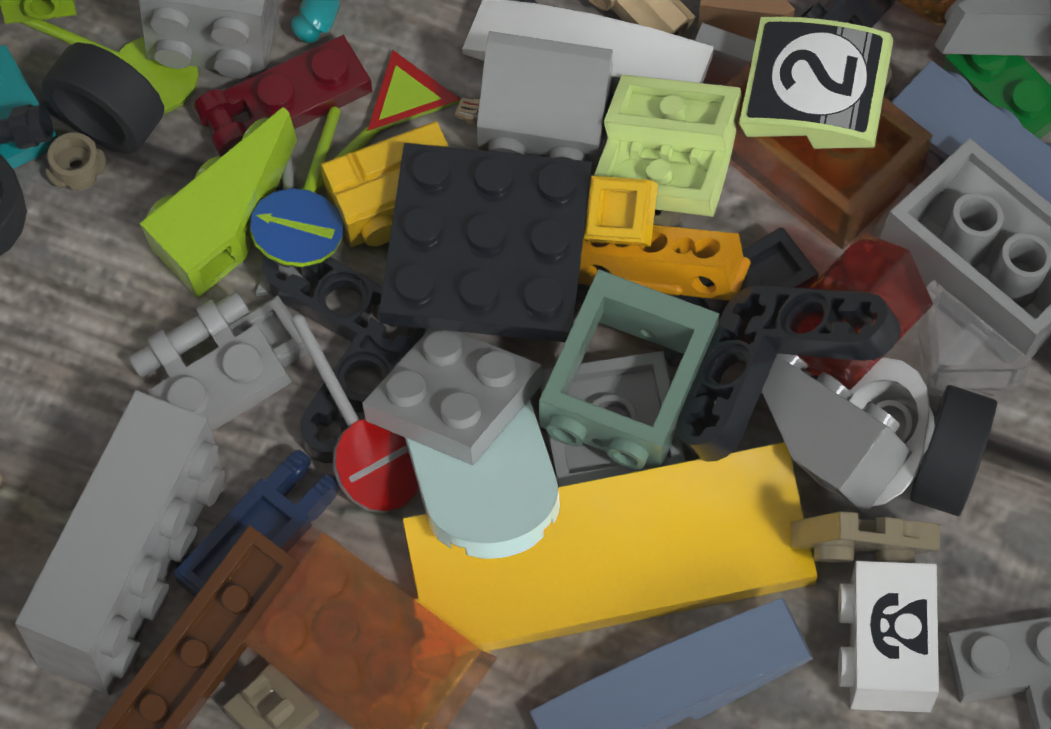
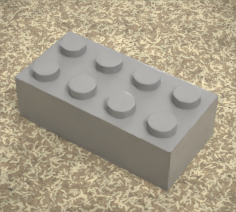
M135 390L15 622L38 667L106 695H110L118 678L124 680L130 675L140 652V643L137 642V639L147 619L154 621L160 615L169 593V585L166 581L175 563H183L190 555L197 537V527L194 524L203 506L211 507L216 502L224 484L225 471L222 470L218 446L215 445L207 417Z

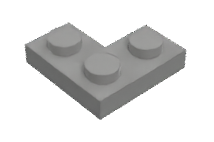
M1051 617L949 632L946 644L960 704L1026 693L1034 729H1051Z

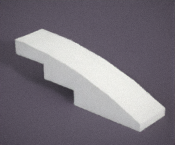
M482 0L462 48V54L484 61L489 31L612 49L611 93L614 94L621 75L703 83L712 60L714 47L654 28L592 13L536 3Z

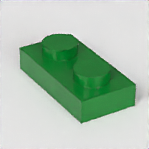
M947 54L945 56L942 66L945 71H952L961 75L968 81L973 91L995 107H1003L1012 112L1018 118L1022 127L1041 139L1051 131V85L1022 56Z

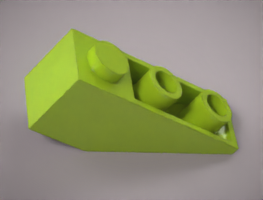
M284 107L270 118H262L253 123L245 132L242 141L222 157L216 156L205 162L196 173L194 180L175 195H167L157 201L148 212L147 218L140 223L151 250L197 298L201 297L241 264L248 255L253 243L250 234L251 214L259 201L276 191L298 141L290 113Z

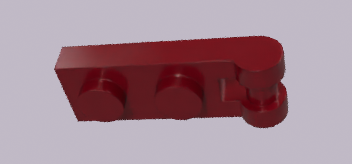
M343 34L226 90L213 89L202 94L194 102L193 110L201 124L206 127L210 126L214 135L211 142L222 157L242 141L245 132L253 123L262 118H270L282 107L290 113L293 127L296 129L328 114L333 106L340 108L372 93V82ZM245 111L248 113L250 120L244 123L235 122L232 118Z

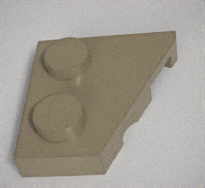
M836 512L791 522V548L814 549V561L854 562V552L876 553L875 562L915 563V554L940 551V524L907 521L890 517H876V520L858 519V513Z

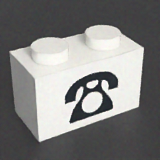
M856 561L850 584L840 583L838 621L839 623L850 624V647L840 646L839 687H850V709L931 712L939 693L937 564Z

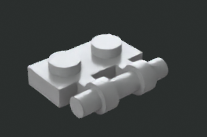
M238 291L233 292L217 303L213 299L208 300L196 308L198 315L168 333L164 328L147 338L149 345L129 356L130 362L141 378L163 366L169 378L148 390L149 394L152 397L207 417L212 432L293 382L257 324L238 336H235L229 325L250 312ZM212 336L218 348L187 366L181 354Z

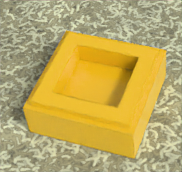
M591 176L584 239L597 243L651 247L658 183L648 179Z

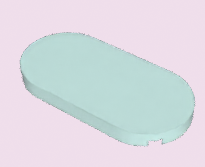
M530 399L474 465L405 438L430 528L436 538L449 548H451L452 543L458 547L465 548L466 555L482 559L508 557L533 547L544 537L543 530L549 526L551 520L554 525L560 509L558 484Z

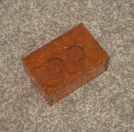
M750 61L725 85L740 87L742 93L739 119L730 159L840 249L844 250L900 195L909 182L912 183L924 171L933 135L883 96L874 148L814 149L807 136L747 137L739 122L752 62Z
M324 532L319 536L243 641L356 729H447L498 658L343 542Z

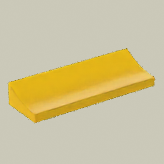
M785 442L733 452L718 461L705 462L698 459L558 487L560 509L554 525L551 520L549 526L543 530L544 537L533 547L521 553L503 558L482 559L466 555L465 548L458 547L452 543L451 548H449L436 538L430 528L426 514L403 518L406 545L431 663L816 584L818 577L811 549L791 548V522L804 518L792 458Z

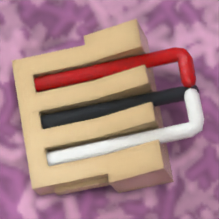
M462 97L454 114L455 118L465 120L466 124L475 126L478 119L480 99L471 100Z

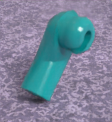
M302 0L299 6L300 13L291 20V30L303 42H316L322 32L328 33L333 27L340 8V0Z

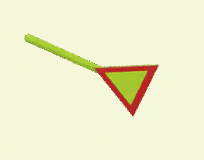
M392 50L369 125L335 158L362 149L380 130L459 104L461 99ZM322 173L315 193L324 185Z

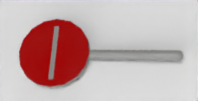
M295 314L292 318V323L348 425V428L340 434L333 452V470L339 487L351 502L367 511L384 513L403 507L415 496L418 489L405 437L369 423L365 419L359 420L304 316Z

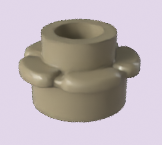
M71 132L59 136L51 143L46 155V162L49 164L46 174L50 182L59 188L68 186L73 191H82L93 186L96 182V176L101 175L106 167L104 152L101 149H96L95 142L82 133ZM74 161L81 162L78 168L70 167V164Z

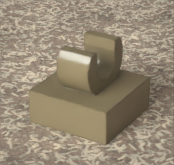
M273 662L223 706L227 717L239 729H305L320 716L318 707Z

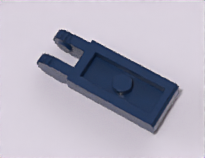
M300 449L298 451L295 450L266 480L261 478L175 570L174 577L176 582L196 597L249 525L288 553L312 526L311 521L317 519L339 493L340 487L337 479L330 473L326 474L313 485L296 505L293 504L285 495L305 476L312 460Z

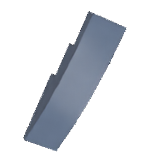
M780 598L648 652L531 710L530 714L537 729H667L688 717L699 720L814 658L786 601Z

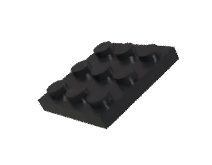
M404 143L379 309L380 324L566 342L575 319L592 162Z

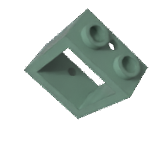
M598 269L539 400V427L545 428L551 437L566 445L578 447L584 443L607 452L613 461L630 469L639 470L644 466L650 469L662 467L677 433L676 424L678 416L717 328L719 313ZM599 323L684 354L653 427L567 395Z

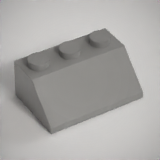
M969 138L889 212L874 251L1018 371L1051 339V204Z

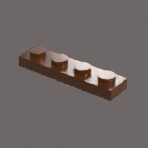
M249 525L96 729H186L307 567Z

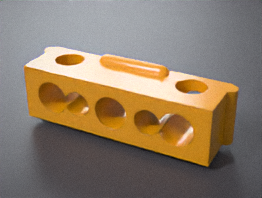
M653 225L651 247L597 243L584 239L579 284L591 285L599 267L603 266L613 275L667 295H683L730 301L740 291L751 261L743 256L738 233ZM698 276L710 279L715 285L711 287L703 285Z

